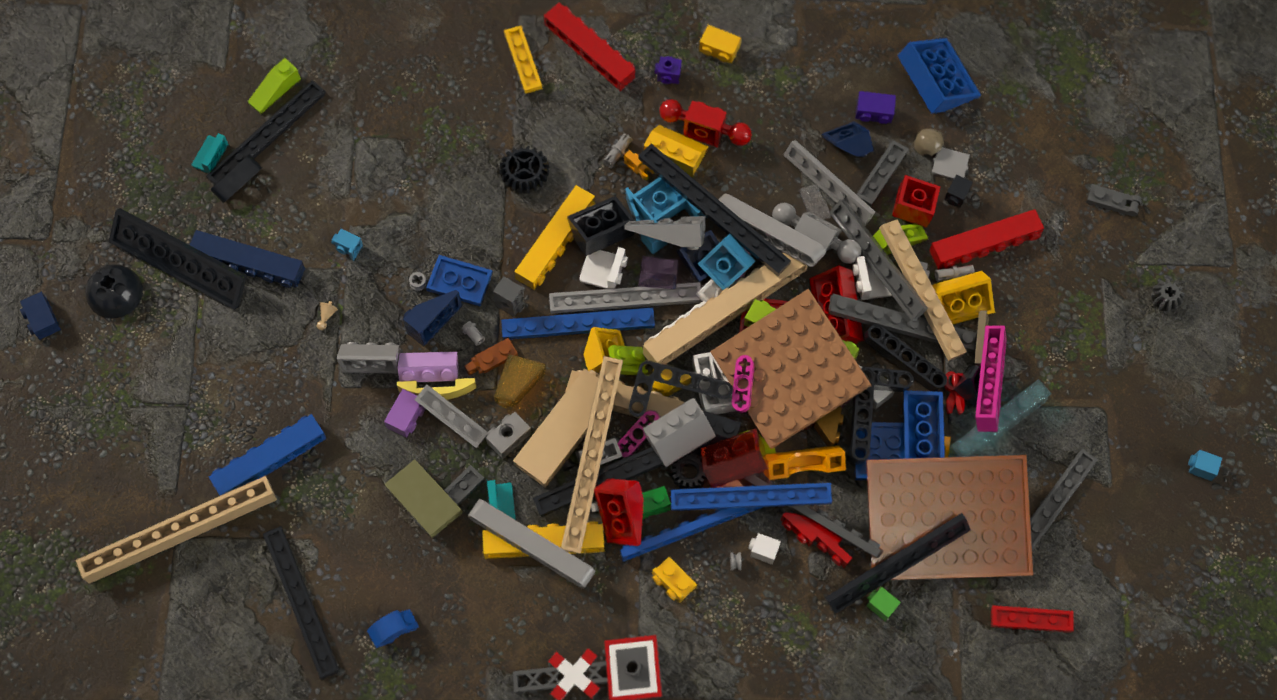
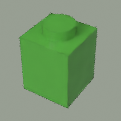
M883 587L878 592L873 590L867 598L869 600L867 607L885 622L901 603Z

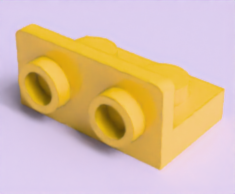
M670 557L652 570L653 581L658 586L663 585L667 590V595L673 601L677 600L680 603L697 587V584Z

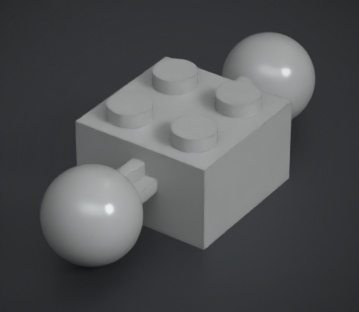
M780 203L773 209L772 217L787 226H794V230L819 242L826 251L833 248L837 251V255L842 262L854 263L857 257L861 256V247L856 241L851 239L841 241L838 239L842 229L811 212H805L799 217L796 215L795 208L789 203Z

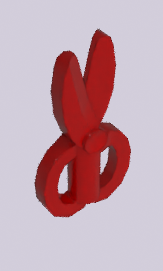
M950 371L945 374L947 376V383L944 387L951 392L946 399V412L951 414L956 403L957 412L961 415L965 409V401L954 388L963 374H956ZM950 376H952V386L948 382Z

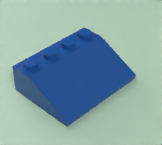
M947 38L909 42L898 54L902 65L931 113L945 112L981 96Z

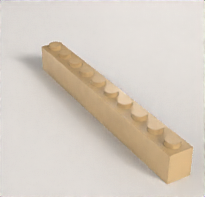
M781 252L791 260V264L779 276L775 275L765 265L760 269H754L748 277L740 278L734 286L725 288L719 296L710 298L704 306L695 308L686 318H680L676 321L675 325L663 329L654 339H648L643 345V355L648 360L668 364L750 309L755 299L759 301L765 299L807 271L808 265Z
M264 476L77 559L76 563L82 578L90 584L276 501L277 498L270 482Z

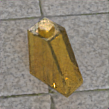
M508 354L495 393L496 403L505 408L509 406L515 407L545 375L546 364Z

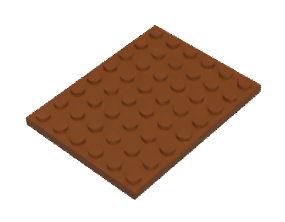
M1027 455L866 460L870 539L879 543V548L883 550L880 558L870 554L871 569L962 513L971 530L891 580L1033 575Z

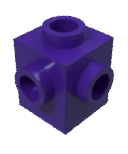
M660 56V62L656 63L654 73L658 74L657 81L665 84H679L682 59Z

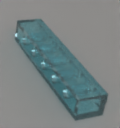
M1038 379L1000 408L998 432H978L976 426L950 446L949 456L974 457L1045 403L1052 393Z

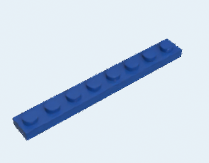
M653 308L501 320L503 340L507 338L523 339L590 333L593 327L620 331L655 328Z
M831 483L671 490L672 511L832 504Z
M763 507L717 509L714 511V514L709 516L707 514L700 515L696 518V521L691 523L689 521L682 522L678 525V528L673 530L671 528L664 529L660 532V535L652 537V535L641 539L642 542L639 546L624 545L623 549L620 550V556L623 562Z

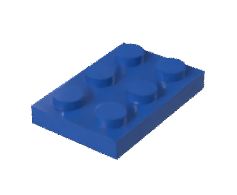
M438 255L426 289L429 292L440 295L457 290L461 301L481 307L493 271Z

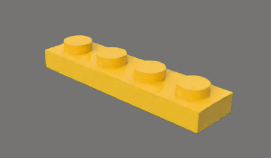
M522 26L504 30L525 94L541 90L542 84Z

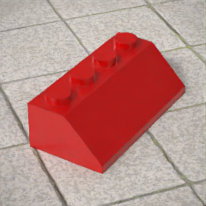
M836 266L809 278L812 295L840 338L845 342L850 341L854 344L864 341L860 322L828 314L832 294L857 300L853 270Z

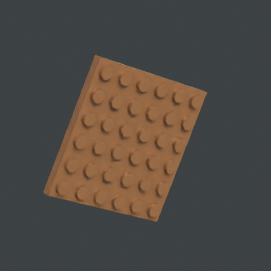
M809 289L710 351L732 385V388L736 360L742 355H747L754 361L751 406L747 412L771 449L872 386ZM745 360L741 366L744 369L743 374L749 376L745 371L746 366H750V364ZM741 379L738 382V387L740 389L747 388L748 380ZM737 392V394L741 395L740 401L742 404H746L743 400V393Z

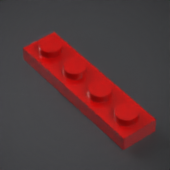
M993 605L991 607V627L1072 633L1074 631L1073 611Z

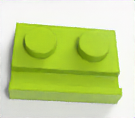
M612 345L608 348L611 358L623 360L620 374L637 375L640 364L645 361L642 347ZM644 365L642 371L644 374H647L648 370L645 369Z

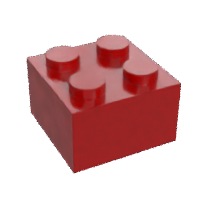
M905 175L898 189L892 216L927 228L935 213L940 186Z

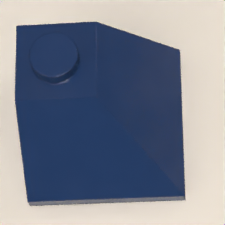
M855 121L822 134L823 138L856 157H864L869 152L874 151L869 130Z

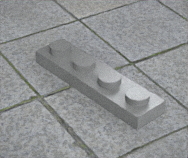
M428 384L415 398V401L477 448L486 437L488 431Z

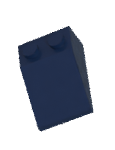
M457 290L451 291L418 304L413 309H409L403 317L407 334L424 347L462 307L459 292Z

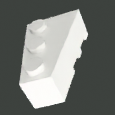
M711 352L693 355L692 366L695 373L729 382ZM707 379L701 380L699 387L702 390H707L710 387V381ZM721 385L718 388V392L721 395H726L729 392V386ZM699 393L701 407L704 411L716 415L736 411L732 406V395L727 399H720ZM737 402L736 404H738L739 407L742 408V402Z

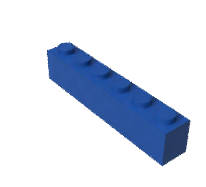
M312 414L303 416L298 420V423L282 429L280 434L267 438L258 447L250 448L246 452L247 454L232 459L224 468L214 470L209 479L219 495H224L270 474L327 438Z

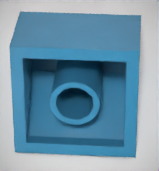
M729 234L698 265L724 290L737 280L755 260Z

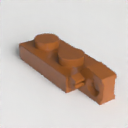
M507 338L472 357V361L465 365V370L468 375L477 371L479 374L483 372L485 374L517 357L518 353L510 339Z

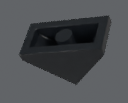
M969 365L954 390L971 405L977 407L980 366Z

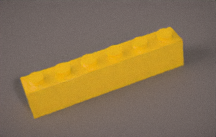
M575 185L514 271L516 280L533 290L544 282L547 271L553 269L556 263L555 260L558 256L561 257L568 241L571 242L574 239L567 216L595 205V196Z
M588 522L581 553L604 552L603 524ZM548 524L547 527H539L538 525L527 526V528L561 548L566 526H559L558 524ZM483 530V555L485 559L528 556L488 530Z

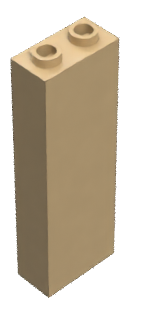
M584 368L513 460L516 467L545 488L586 436L599 375L593 370L588 371Z

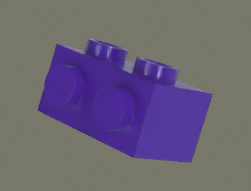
M859 91L855 119H860L864 122L876 121L881 124L892 123L896 95Z

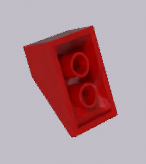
M606 479L594 488L607 542L633 546L641 545L644 499L639 481Z

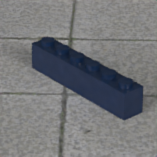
M198 230L195 231L189 244L233 269L244 272L249 277H261L267 282H278L287 288H297L305 270L301 260Z

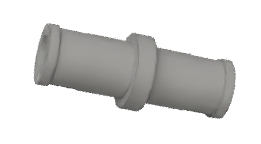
M623 134L619 141L612 145L611 151L603 159L604 165L612 168L619 157L625 154L624 151L633 141L629 135L626 137V134Z
M973 265L951 266L948 269L935 270V279L937 282L972 274L975 273Z

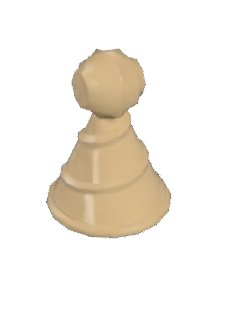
M331 301L320 303L321 320L316 325L319 330L326 329V321L338 311Z

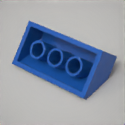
M903 391L905 459L945 458L943 392Z

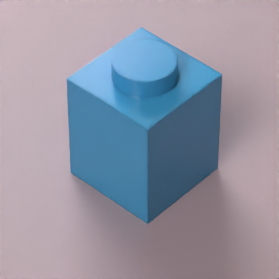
M1199 450L1195 455L1192 454L1189 459V473L1212 481L1218 475L1222 458Z

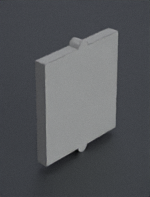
M942 147L936 154V158L933 159L934 165L931 174L954 180L956 174L964 178L965 172L968 170L967 164L970 155Z

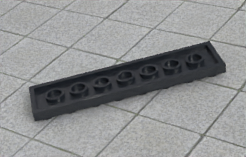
M121 208L115 210L109 238L111 244L234 310L239 307L247 275Z

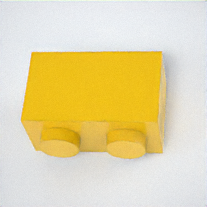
M708 25L700 40L699 51L704 55L713 56L722 62L732 64L740 48L741 37Z

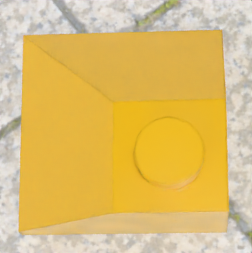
M599 327L591 328L583 354L588 371L593 370L600 373L603 357H610L608 352L610 346H625L620 330Z

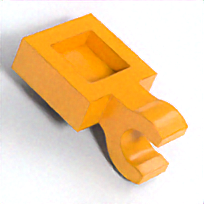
M630 150L624 154V163L636 174L639 173L644 180L648 179L646 171L654 174L649 167L638 159V154H633Z

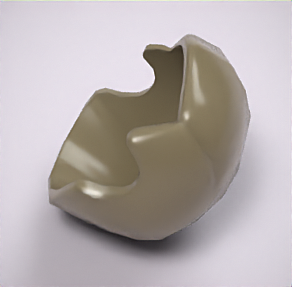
M927 128L917 134L913 144L914 149L921 156L924 154L933 156L942 149L944 141L940 132Z

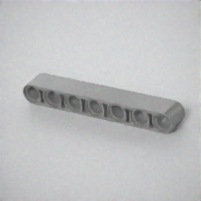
M724 194L719 199V201L775 248L798 261L813 267L826 254L825 248L819 242L735 197Z
M481 499L477 501L468 515L476 524L585 589L596 572L585 562Z

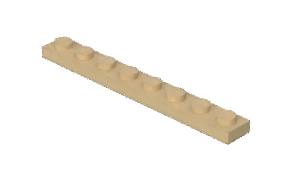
M894 220L881 225L879 229L905 279L928 307L924 315L946 358L950 361L964 355L967 351L899 221Z

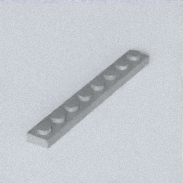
M700 282L549 293L550 312L554 314L701 303V299L696 295L701 286Z

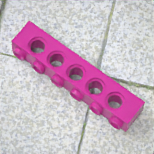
M985 326L975 416L978 432H998L1007 344L1005 326Z

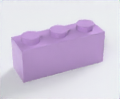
M457 352L399 353V382H441L458 379Z

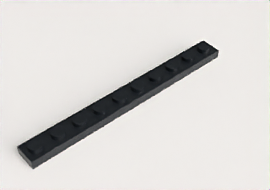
M650 144L638 156L641 162L728 235L731 234L743 248L775 275L779 276L791 264L790 259L653 144Z

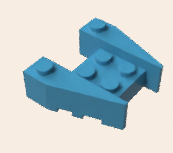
M659 176L635 194L628 187L625 189L626 200L635 221L654 220V223H658L659 220L671 218L683 209L691 217L705 216ZM639 234L641 241L652 254L668 244L667 242Z

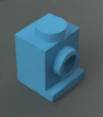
M340 229L331 241L339 253L343 255L349 254L350 259L353 261L363 246L360 237L343 229Z

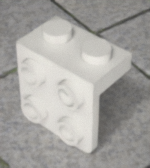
M618 247L616 254L599 250L586 256L580 274V281L604 289H616L617 284H620L622 280V267L625 268L628 257L625 256L626 249Z
M857 257L855 264L852 265L853 274L856 275V289L860 293L861 300L892 296L869 264L865 262V257Z

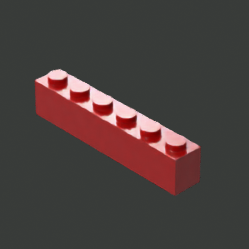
M557 3L544 15V25L619 91L635 78L634 65L622 58L620 52L614 51L605 39L599 38L592 28H588L581 18L575 17L567 6Z
M1036 209L933 242L929 251L938 270L942 268L948 269L960 262L967 263L975 257H985L993 251H1003L1011 245L1014 247L1029 239L1034 241L1040 237L1044 226Z

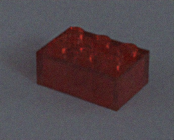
M756 428L701 448L703 471L712 488L724 486L726 483L741 480L746 476L768 469L765 447Z

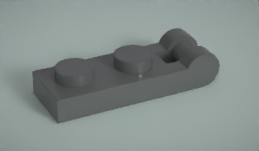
M1091 184L1086 203L1135 217L1138 216V205L1141 204L1142 198L1138 195L1131 196Z

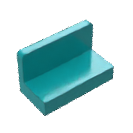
M219 133L216 138L210 135L207 136L192 166L206 173L211 172L217 166L228 146L226 137Z
M495 480L487 481L489 504L516 520L512 484H496Z

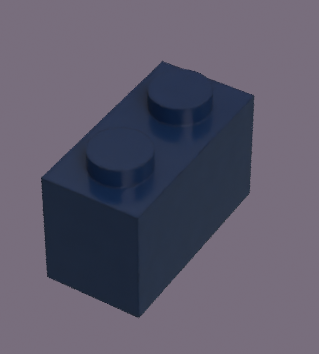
M42 291L20 301L23 307L20 311L24 319H28L30 323L27 327L31 335L35 334L40 340L61 330L52 308Z

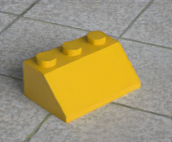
M658 125L648 136L643 151L650 144H653L688 175L693 177L709 146Z
M983 271L932 285L952 324L978 318L980 310L987 311L988 314L995 313L991 278Z

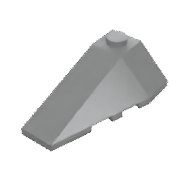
M706 216L681 217L677 221L664 218L659 220L658 223H654V220L628 221L625 224V229L680 247H687L689 250H696L704 243Z

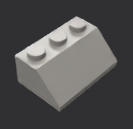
M348 342L347 344H341L337 354V361L342 373L398 374V360L401 349L395 343L377 345L370 342L366 343V345H361L355 342Z
M694 398L643 428L645 437L665 467L716 437L704 412Z

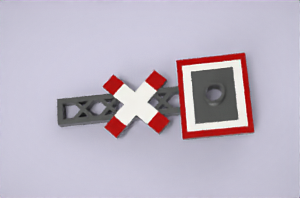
M657 635L606 640V661L594 663L598 656L590 649H587L574 665L570 664L556 652L548 661L554 667L513 671L514 692L523 693L554 689L550 694L557 700H563L573 687H579L593 699L600 690L597 684L608 683L609 700L660 698L663 695ZM631 663L638 665V669L634 673H629L627 670ZM603 667H607V678H602L598 674ZM587 670L592 673L589 678L584 675ZM562 673L565 677L560 681L558 677ZM542 674H548L551 677L545 685L537 681ZM519 676H528L531 679L526 687H519Z

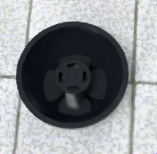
M118 264L106 265L97 269L88 279L85 289L86 300L91 310L97 315L104 318H120L131 313L138 306L143 295V285L139 276L130 268Z

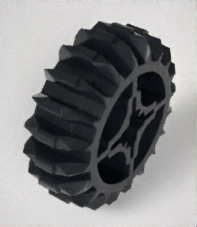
M520 145L519 150L513 147V153L507 151V157H503L502 163H500V175L502 176L503 183L506 182V186L508 188L512 187L514 192L519 189V193L526 190L529 194L530 189L536 192L537 186L542 188L543 182H546L547 176H549V163L547 162V157L543 156L542 151L537 152L536 147L530 150L529 145H527L526 149H523ZM514 164L516 169L515 173L512 175L510 173V168ZM536 164L539 166L537 174L533 170Z

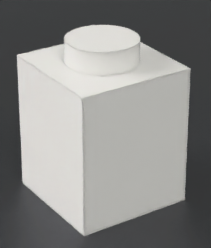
M758 533L757 538H752L748 548L752 550L750 556L773 565L781 541Z

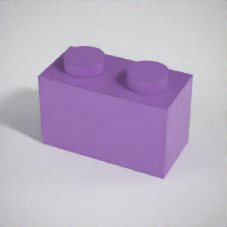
M402 389L384 421L387 429L406 438L409 433H413L417 425V418L421 417L425 411V408L415 401L417 395Z

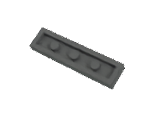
M893 140L856 195L871 207L909 149Z
M470 465L444 491L459 506L485 478ZM414 519V522H415L425 533H427V532L422 528V526Z

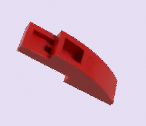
M785 512L782 515V525L788 531L792 530L802 544H807L810 547L816 542L817 547L822 552H827L832 556L831 559L836 565H842L844 568L849 565L852 557L839 546L843 538L806 516Z

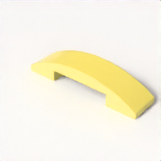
M475 378L455 379V386L431 388L449 400L476 389ZM417 381L397 382L399 392L405 389L418 396L423 388H418Z

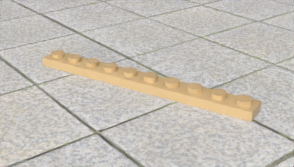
M603 357L561 548L568 552L581 553L623 360Z

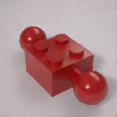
M669 99L664 101L659 109L661 118L668 123H674L678 120L684 121V136L717 148L723 134L729 136L730 141L736 146L746 145L752 137V131L747 124L741 122L735 123L732 126L725 124L727 112L718 107H710L700 101L692 100L687 111L682 109L678 101Z

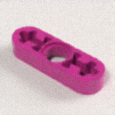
M747 355L740 356L736 360L732 406L740 413L748 411L751 406L755 364L751 357ZM745 360H747V362L750 364V366H746L745 371L747 374H749V376L743 374L744 369L741 366V364H743ZM741 379H747L749 384L747 388L740 389L738 382ZM737 392L743 393V400L746 402V404L742 405V408L736 404L741 400V395L737 394Z
M650 410L645 412L618 442L622 457L631 456L647 439L645 434L641 439H636L633 432L636 428L643 430L645 426L640 423L646 424L649 420L648 415H655L654 421L661 418L657 411ZM631 440H632L633 442L637 443L636 445H635L634 443H632V444L628 447V449L630 450L629 452H627V451L624 452V453L622 452V450H623V447L621 446L622 444L626 445V444H628Z

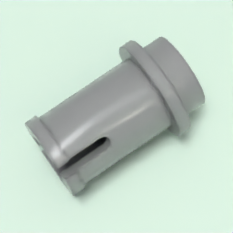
M469 321L463 325V333L467 334L476 346L480 345L485 340V337L475 327L476 324Z

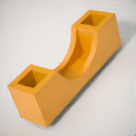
M839 445L763 455V471L769 480L789 478L791 474L800 471L816 470L829 473L846 470L845 451Z

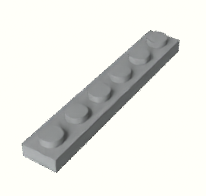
M796 140L792 141L784 156L836 203L840 199L845 200L864 226H866L875 214V211Z

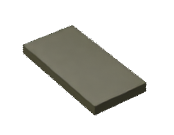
M415 459L384 484L431 538L436 536L463 513L461 508Z

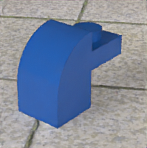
M410 609L402 612L397 610L376 621L367 632L375 647L378 648L392 643L399 635L414 631L419 626Z

